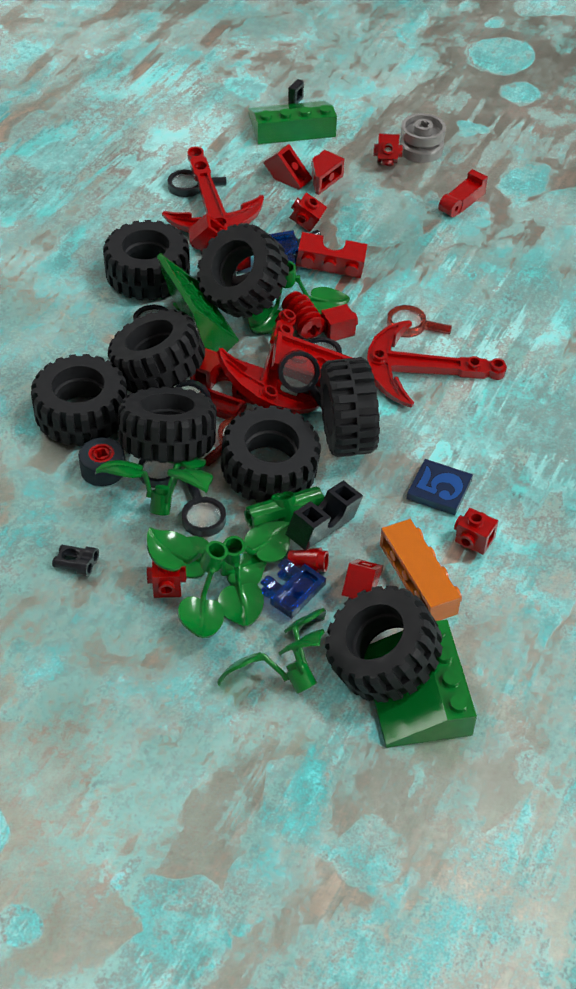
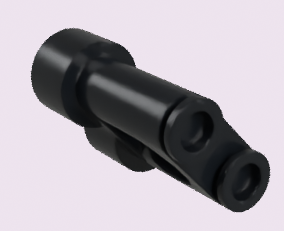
M61 544L58 556L53 558L52 566L73 570L79 575L90 576L93 565L98 561L99 549L88 546L84 549ZM68 556V557H74V558H77V559H76V560H67V559H65V557Z

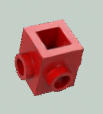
M379 133L378 144H374L373 156H377V162H381V165L393 166V163L398 162V157L402 158L403 145H399L400 134Z
M306 192L302 199L297 197L291 206V209L294 211L289 218L311 232L322 217L327 206Z
M469 508L465 515H460L455 522V542L484 555L496 537L499 520Z
M152 560V567H147V584L153 585L154 598L181 597V583H186V566H182L178 571H168L159 567Z

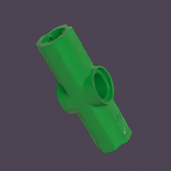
M317 486L295 493L288 491L272 495L271 500L247 506L244 511V517L250 529L268 522H290L294 511L310 501L319 506L324 499V495Z

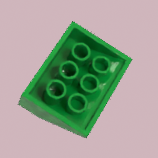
M325 101L248 108V114L258 145L336 137L337 115L333 105Z
M160 253L157 258L169 293L175 301L173 303L174 307L193 319L205 348L216 352L219 348H223L228 352L239 339L220 310L204 298L203 293L199 289V281Z
M448 620L436 621L442 634L443 640L440 644L443 648L441 657L436 658L439 664L435 672L431 671L429 673L430 679L425 684L421 683L417 686V691L413 694H404L402 699L393 701L392 698H388V702H377L374 699L386 748L473 736L477 714ZM403 630L369 644L364 659H376L388 654L400 641Z

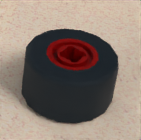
M95 438L86 442L80 448L78 454L80 472L86 482L94 486L103 487L112 485L123 477L105 472L95 474L96 469L105 462L125 460L124 449L119 442L111 438Z

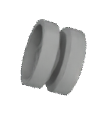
M423 113L406 117L402 121L400 145H403L402 156L407 160L417 163H429L438 160L443 154L446 130L444 121L437 116Z

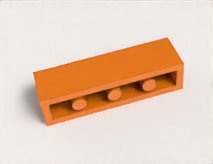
M411 519L381 528L380 547L406 589L419 597L435 621L457 615L460 602L462 601L461 592L457 586H453L446 568L437 561L433 548L428 547L424 541L421 529L416 528Z

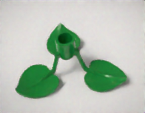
M288 260L286 265L289 267V274L285 277L287 280L285 288H291L297 282L302 293L310 298V301L320 314L321 310L344 305L350 301L348 295L329 287L314 288L311 291V296H309L301 282V276L296 275V265ZM281 296L279 299L276 298L274 307L264 308L263 313L258 315L252 313V317L248 318L250 330L259 334L272 333L273 327L276 324L275 319L281 311L277 310L280 305Z
M198 457L188 462L186 460L181 461V463L168 462L174 464L173 469H168L167 474L170 476L168 486L156 485L153 490L151 489L148 473L143 471V466L125 460H112L101 464L95 473L105 472L128 478L143 477L147 490L146 497L151 498L149 512L161 516L170 514L172 496L178 479L201 489L205 493L208 492L209 486L213 481L211 473L198 470V468L206 465V460Z
M275 521L260 524L250 529L244 540L238 536H230L223 542L228 549L225 562L234 566L236 586L225 587L218 596V602L223 608L226 619L242 627H248L261 615L264 606L263 592L253 582L241 585L239 565L245 560V552L250 556L256 554L257 558L264 563H276L282 560L287 555L290 547V538L285 535L290 522ZM187 537L193 546L191 557L199 549L205 550L209 543L202 537ZM200 558L190 564L183 562L182 566H186V578H199L205 574L200 565Z
M149 527L146 536L147 550L151 559L159 567L168 571H178L182 567L183 562L190 564L200 558L202 569L208 573L201 597H186L180 602L177 612L182 625L195 636L201 638L212 637L219 631L224 621V611L221 604L216 600H206L214 572L220 570L222 576H227L228 583L231 586H236L234 566L225 562L228 555L227 547L219 541H211L207 544L205 550L199 549L191 557L193 546L186 536L175 531L157 530ZM245 553V560L239 565L241 585L249 582L258 585L267 563L261 562L256 555L250 556L248 553Z
M326 609L315 610L297 619L284 630L285 633L293 630L295 638L294 642L279 652L281 656L287 651H293L296 661L286 666L288 672L285 673L265 653L261 654V652L243 657L230 665L218 679V685H221L229 673L258 661L268 663L281 675L284 682L290 680L297 694L317 684L306 661L303 647L320 646V640L325 631L320 629L308 633L302 638L299 636V631L305 623L311 620H324Z

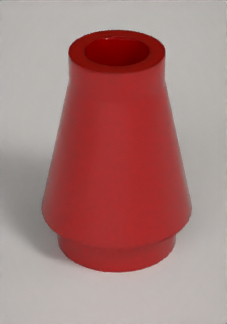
M321 547L307 549L306 551L290 550L287 558L288 566H294L315 574L326 572L329 565V552Z

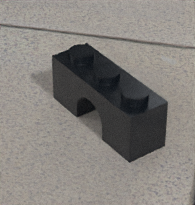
M344 480L327 490L319 506L310 501L294 511L285 535L306 551L355 517L363 495Z

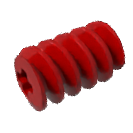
M294 291L284 298L281 305L282 310L289 309L295 313L296 322L293 327L300 337L312 339L319 336L325 330L326 321L307 295Z

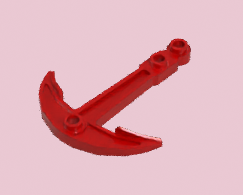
M197 146L188 149V161L190 162L194 179L198 182L206 213L226 228L234 224L237 226L240 223L250 224L260 213L264 196L259 195L253 200L242 203L241 210L226 213L211 178V170L207 158L204 157V150ZM162 212V216L167 222L179 230L188 233V229L201 218H192V213Z
M285 309L280 311L275 319L276 324L273 327L270 338L271 347L260 380L245 372L247 365L231 356L223 348L218 349V359L225 375L234 387L254 404L263 406V408H269V406H277V409L282 410L287 408L293 414H307L319 408V405L309 393H298L297 396L283 392L278 373L271 370L274 339L277 332L280 331L293 336L296 315L292 310Z
M410 320L397 322L385 327L374 336L368 348L367 360L372 368L375 386L391 400L410 408L414 406V401L404 390L399 378L394 377L393 379L392 372L458 375L460 377L477 379L489 377L493 380H501L504 378L507 370L505 361L500 358L488 361L476 356L453 358L392 351L391 347H395L404 332L412 326Z

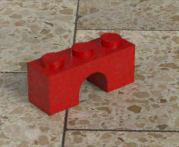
M302 232L296 266L361 278L367 244L346 240L345 246L342 249L331 250L323 244L324 236Z
M205 348V357L201 367L196 369V373L189 378L199 381L206 388L212 389L216 383L230 380L220 365L218 353ZM239 360L247 365L246 373L258 380L261 379L264 368ZM232 384V397L254 405L252 401L241 394Z

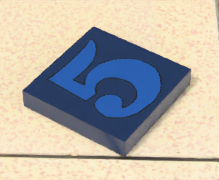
M425 459L407 492L406 499L456 515L472 482L473 474Z

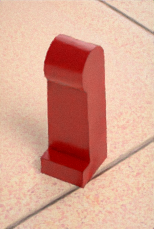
M473 169L470 170L467 179L449 194H444L439 202V211L451 217L462 213L486 193L488 176Z

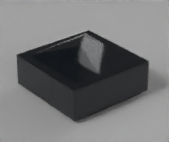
M297 79L288 88V104L299 103L303 99L304 80Z

